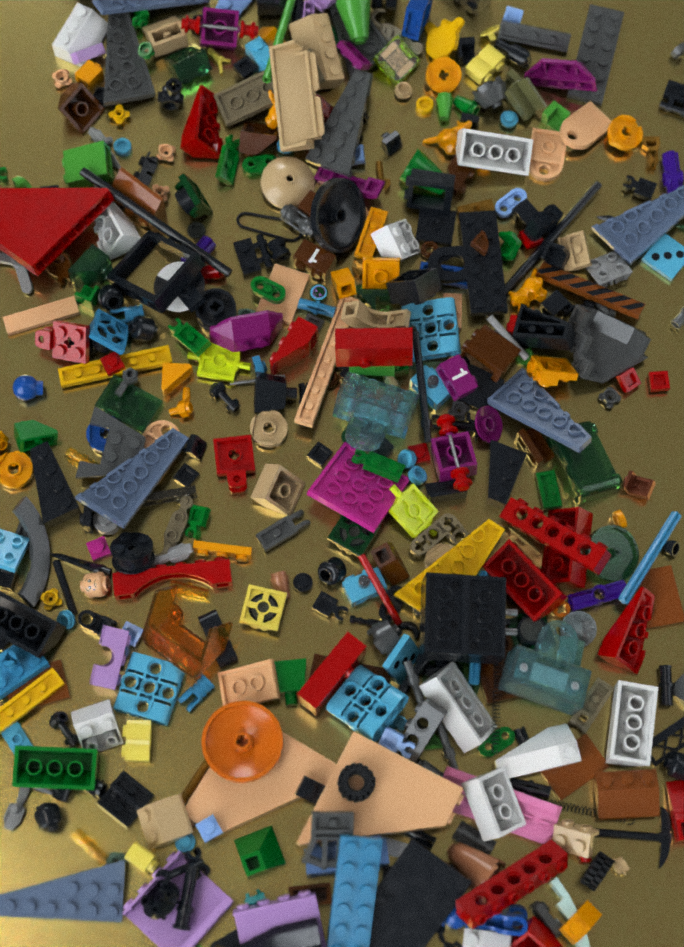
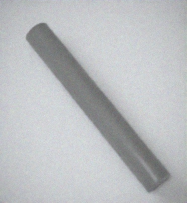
M493 315L486 319L502 337L521 349L519 356L524 361L530 357Z

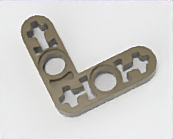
M447 513L410 543L409 549L413 555L421 556L445 536L455 546L459 543L455 539L456 533L464 534L465 538L469 533L453 514ZM444 518L446 520L450 519L452 521L450 523V526H444ZM457 526L458 529L453 531L452 534H450L452 528H455ZM429 530L437 531L438 538L436 540L429 538ZM423 540L428 542L421 547L423 551H421L420 549L417 551L415 550V542L417 544H420Z

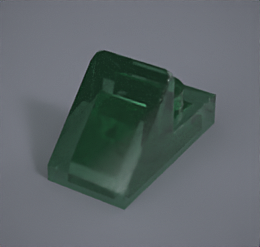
M357 289V298L373 310H376V303L380 305L392 304L388 289Z

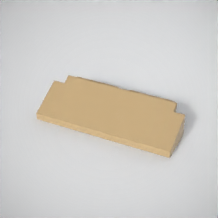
M296 40L270 46L269 54L280 151L291 152L315 149L314 140L321 139V136L325 134L322 101L320 97L316 96V92L320 89L316 54L308 50L303 51V45Z

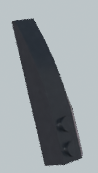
M0 591V634L5 640L38 658L57 645L66 629L65 626Z
M313 918L273 927L269 931L235 947H322L317 919Z

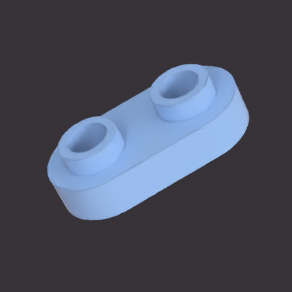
M514 188L499 199L495 204L497 216L500 218L511 216L512 208L527 198L526 192L521 188Z

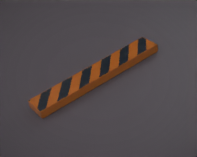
M545 262L541 264L536 272V277H541L543 281L635 319H638L644 310L645 304L601 285L599 286L596 283Z

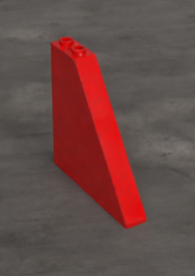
M0 188V250L38 277L114 201V198L108 188Z

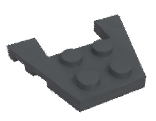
M94 407L90 425L109 429L100 465L80 461L76 479L105 477L106 474L123 462L139 454V451L144 448L146 437L101 409Z

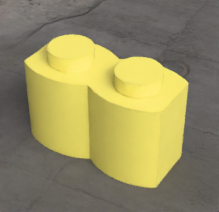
M488 44L467 64L465 74L480 86L488 81L490 82L493 74L497 71L500 72L504 68L505 56L491 44Z
M127 720V725H123V737H126V745H122L121 756L125 757L126 762L150 763L152 721Z
M138 842L133 843L124 857L127 862L146 875L149 873L153 874L159 866V858Z

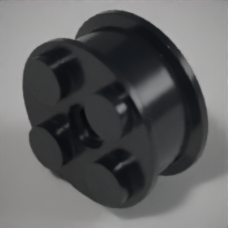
M123 532L115 538L110 545V552L113 556L112 565L115 570L123 574L132 575L145 572L151 568L155 562V555L152 551V539L148 535L138 532Z

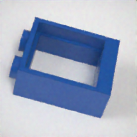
M433 0L409 1L406 7L401 36L416 41L419 40L430 17Z

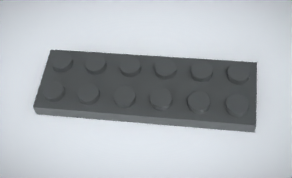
M590 4L576 61L582 62L596 78L598 89L597 92L569 89L567 98L586 103L591 101L595 105H602L624 16L623 11Z

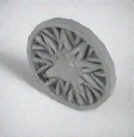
M583 611L570 612L563 618L560 625L561 636L585 641L584 646L589 645L594 640L597 632L595 620L591 615Z

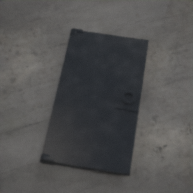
M412 838L377 886L369 947H425L455 907L456 900L463 896L473 882Z

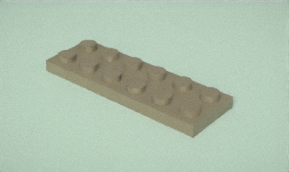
M318 66L319 83L321 84L325 82V79ZM265 70L214 94L227 127L272 107L273 103L269 99L268 90H272L274 93L273 81L271 80L270 83L263 82L262 78Z

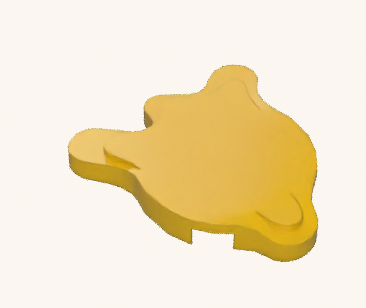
M457 17L452 22L443 19L439 27L432 22L426 23L424 27L428 34L426 51L433 59L439 57L450 58L449 54L453 49L457 50L459 33L465 24V20L462 17Z

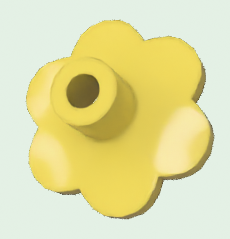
M496 25L480 32V37L488 36L490 41L496 40L495 32L500 29V26Z

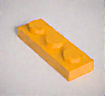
M370 207L354 257L359 259L374 257L377 247L371 233L384 227L388 211Z
M194 540L193 543L194 553H197L198 556L208 557V555H216L217 558L225 557L226 559L231 557L241 562L252 560V547Z

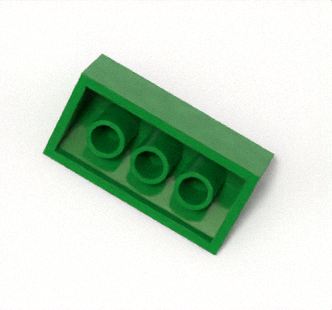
M15 745L12 787L95 791L99 751L97 749Z

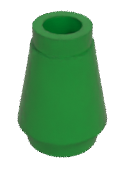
M457 95L453 100V105L463 113L477 116L480 111V105H478L477 101Z

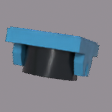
M98 309L89 325L91 344L102 353L114 351L122 355L125 352L129 336L128 324Z

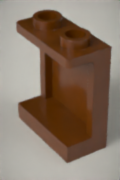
M484 324L480 330L477 328L474 331L471 340L467 339L461 347L463 349L461 357L464 358L469 354L492 370L494 373L491 379L497 383L516 361L521 349Z

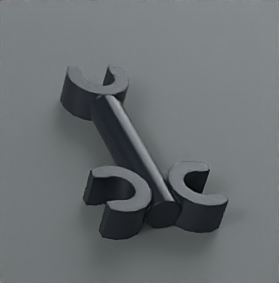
M470 413L466 416L467 422L455 421L453 426L466 430L469 434H474L475 441L478 440L479 435L476 430L475 420L470 418ZM434 414L431 420L437 421L440 416ZM432 424L431 430L440 429L437 424Z
M198 847L193 850L195 857L191 856L189 851L184 854L185 860L189 863L170 871L160 869L155 874V877L163 876L165 878L160 883V887H165L172 878L186 873V865L197 866L199 870H202L208 876L211 871L209 866L204 864L203 859L200 858L201 850ZM199 870L197 880L202 876Z

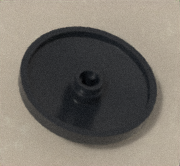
M332 178L324 182L317 190L312 201L310 213L312 232L317 243L328 252L344 253L352 249L359 241L366 221V207L363 195L358 186L346 178Z

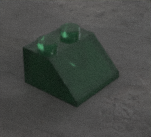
M196 44L163 58L173 77L177 78L183 85L191 83L195 77L207 75L208 71L212 70L205 50Z
M92 244L72 265L68 273L75 288H80L84 285L89 287L100 286L105 281H108L106 276L113 270L110 257Z

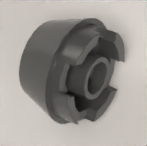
M501 76L496 77L494 81L484 83L476 88L477 90L472 91L475 97L474 100L485 110L490 107L493 109L503 104L502 101L507 98L504 93L507 90L506 82H503Z
M387 619L372 624V627L366 631L369 636L372 635L374 645L383 655H386V658H388L403 633L397 624L393 625Z

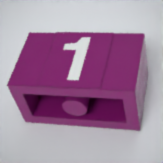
M459 354L440 363L435 369L454 402L473 393L478 387L475 376L471 375L466 361Z

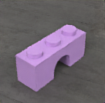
M103 625L99 645L109 647L112 657L107 664H93L89 680L91 685L115 690L116 685L119 686L121 681L120 667L124 666L126 661L125 647L129 646L131 640L128 630Z

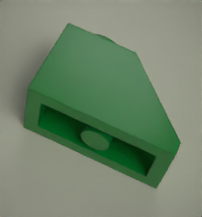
M35 420L14 423V438L20 452L30 451L31 448L48 441L50 446L57 445L58 431Z

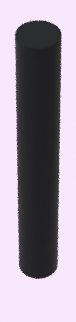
M55 560L52 563L68 610L73 615H77L78 612L60 560Z

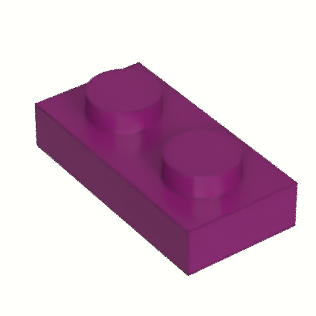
M340 40L336 45L341 55L348 58L355 69L369 70L372 66L350 41Z

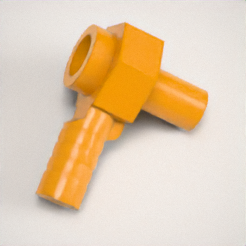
M189 387L183 388V397L178 402L177 407L169 409L170 416L179 414L182 418H185L193 413V405L189 402Z

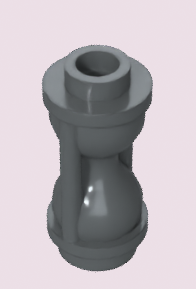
M292 204L285 205L281 209V220L305 237H314L309 216Z

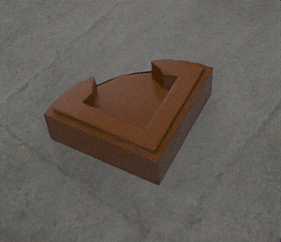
M482 230L470 243V246L483 256L488 252L489 241L486 233Z

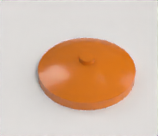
M235 701L222 706L208 719L202 733L201 744L206 762L218 776L235 783H249L263 778L274 769L281 757L284 740L281 726L270 710L255 702Z

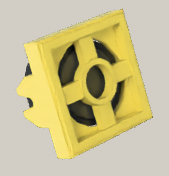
M249 584L239 623L250 625L254 629L259 628L262 631L272 630L278 632L287 593Z

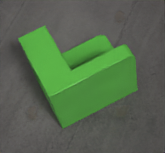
M553 101L543 111L541 122L553 131H559L562 122L571 113L559 103Z

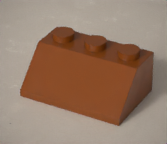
M121 167L112 186L162 221L167 215L164 199ZM114 199L118 207L124 208V211L130 217L134 216L143 227H148L151 230L155 228Z
M656 769L595 772L593 788L598 820L658 817L660 815L659 784Z

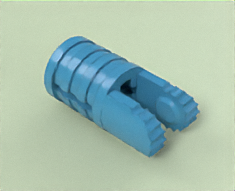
M143 304L120 307L110 311V314L124 311L126 319H119L124 323H129L136 316H145Z
M202 675L177 700L183 703L193 693L196 698L186 708L190 712L215 686L207 677Z

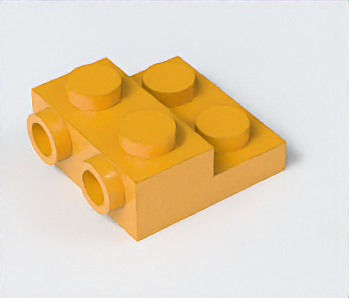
M532 355L531 360L527 364V372L532 373L533 381H537L543 387L557 386L559 380L563 382L577 381L579 375L567 358Z

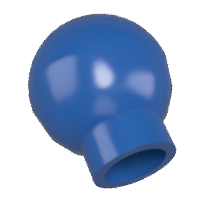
M21 375L15 379L12 388L14 395L18 399L27 401L32 400L36 396H43V381H38L30 375Z

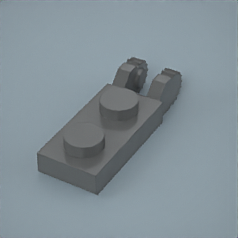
M299 510L290 516H285L255 535L265 552L310 525L311 522L309 520H304L296 526L293 521L304 515L303 510Z

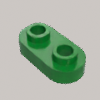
M271 154L247 157L242 163L243 172L247 176L262 175L263 170L268 165L266 162L272 161L276 157Z
M257 276L252 279L251 290L255 295L273 304H280L285 300L286 291L282 285L263 276ZM274 294H279L280 296H279V297H274L273 295H274Z
M509 727L497 729L496 732L500 733L490 734L478 746L479 754L484 758H492L505 750L515 740L514 731ZM506 733L509 739L504 740L501 735ZM485 744H494L491 750L485 749Z

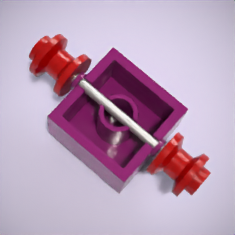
M203 7L201 22L200 16H197L196 19H190L189 15H185V18L181 20V29H184V33H187L189 30H195V33L199 34V29H201L199 46L235 50L237 46V33H239V39H242L245 35L250 36V39L254 40V37H258L259 26H256V22H252L251 25H245V22L242 20L240 26H238L239 11Z
M443 414L436 421L437 426L442 428L439 431L440 437L431 439V452L439 482L455 479L456 481L453 483L454 489L466 491L472 485V480L467 477L477 475L478 466L468 431L458 433V428L453 426L455 417Z

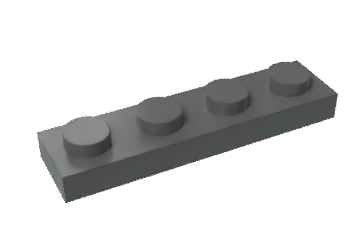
M507 20L501 21L498 39L563 52L568 51L571 33Z

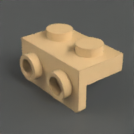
M562 819V821L554 824L552 840L567 853L590 858L592 857L594 837L599 835V830L594 829L589 824L580 825L574 823V820Z

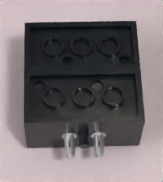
M426 572L421 582L419 660L499 664L505 657V635L517 636L518 634L517 629L505 628V625H510V619L506 618V616L518 615L517 609H506V577Z

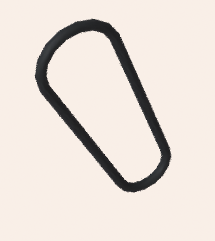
M241 212L237 216V224L244 229H248L275 238L281 237L275 234H271L268 232H264L261 230L241 225L239 222L240 216L244 214L283 221L279 217L251 212ZM300 233V235L294 239H288L285 237L283 238L285 239V241L294 242L299 240L302 237V234Z

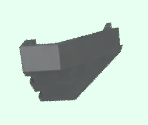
M578 304L575 305L568 320L576 334L571 353H574V362L571 364L582 379L605 383L648 358L644 353L651 339L645 335L646 332L597 309Z

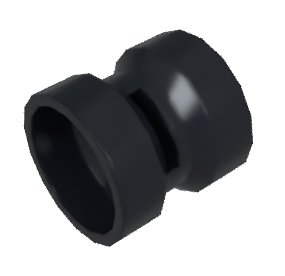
M283 237L275 238L267 244L269 251L273 252L274 262L280 263L290 258L291 253L285 247L286 242Z

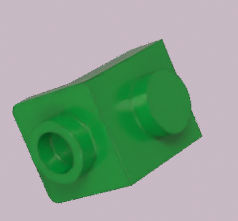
M148 10L131 12L134 16L132 25L135 31L149 24Z
M512 231L499 232V237L504 241L500 247L502 261H513L522 242L517 237V234Z

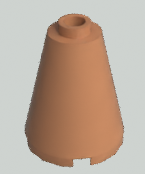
M462 842L453 843L447 851L449 854L448 859L462 875L473 882L471 884L473 889L498 874L501 867L505 869L506 863Z

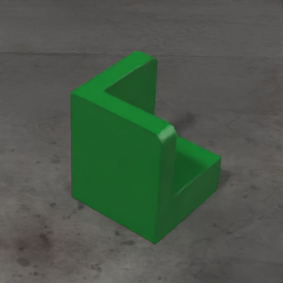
M84 285L80 293L76 291L74 294L76 302L94 310L98 303L100 287L95 285L93 289Z

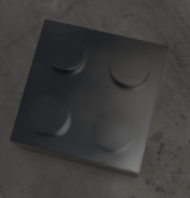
M437 268L408 270L386 283L391 303L400 304V306L414 303V305L422 304L425 302V299L436 296V293L442 290Z

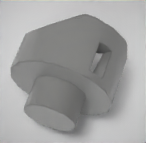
M97 512L93 516L94 527L101 534L113 535L120 528V526Z

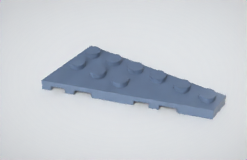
M93 0L92 3L101 15L210 3V0Z
M684 185L678 187L673 192L660 195L655 200H649L631 208L617 217H611L606 222L593 225L591 229L629 265H632L684 218Z
M523 367L487 399V403L491 407L578 453L591 443V436L579 423H575L570 418V414L567 411L564 412L560 408V404L544 388H540L536 381H533L532 377L530 378L526 374V370Z
M172 428L155 440V443L139 451V454L132 459L129 458L106 474V477L90 485L86 491L77 494L75 499L125 529L186 446L189 437Z
M123 859L0 894V916L122 923L126 860Z

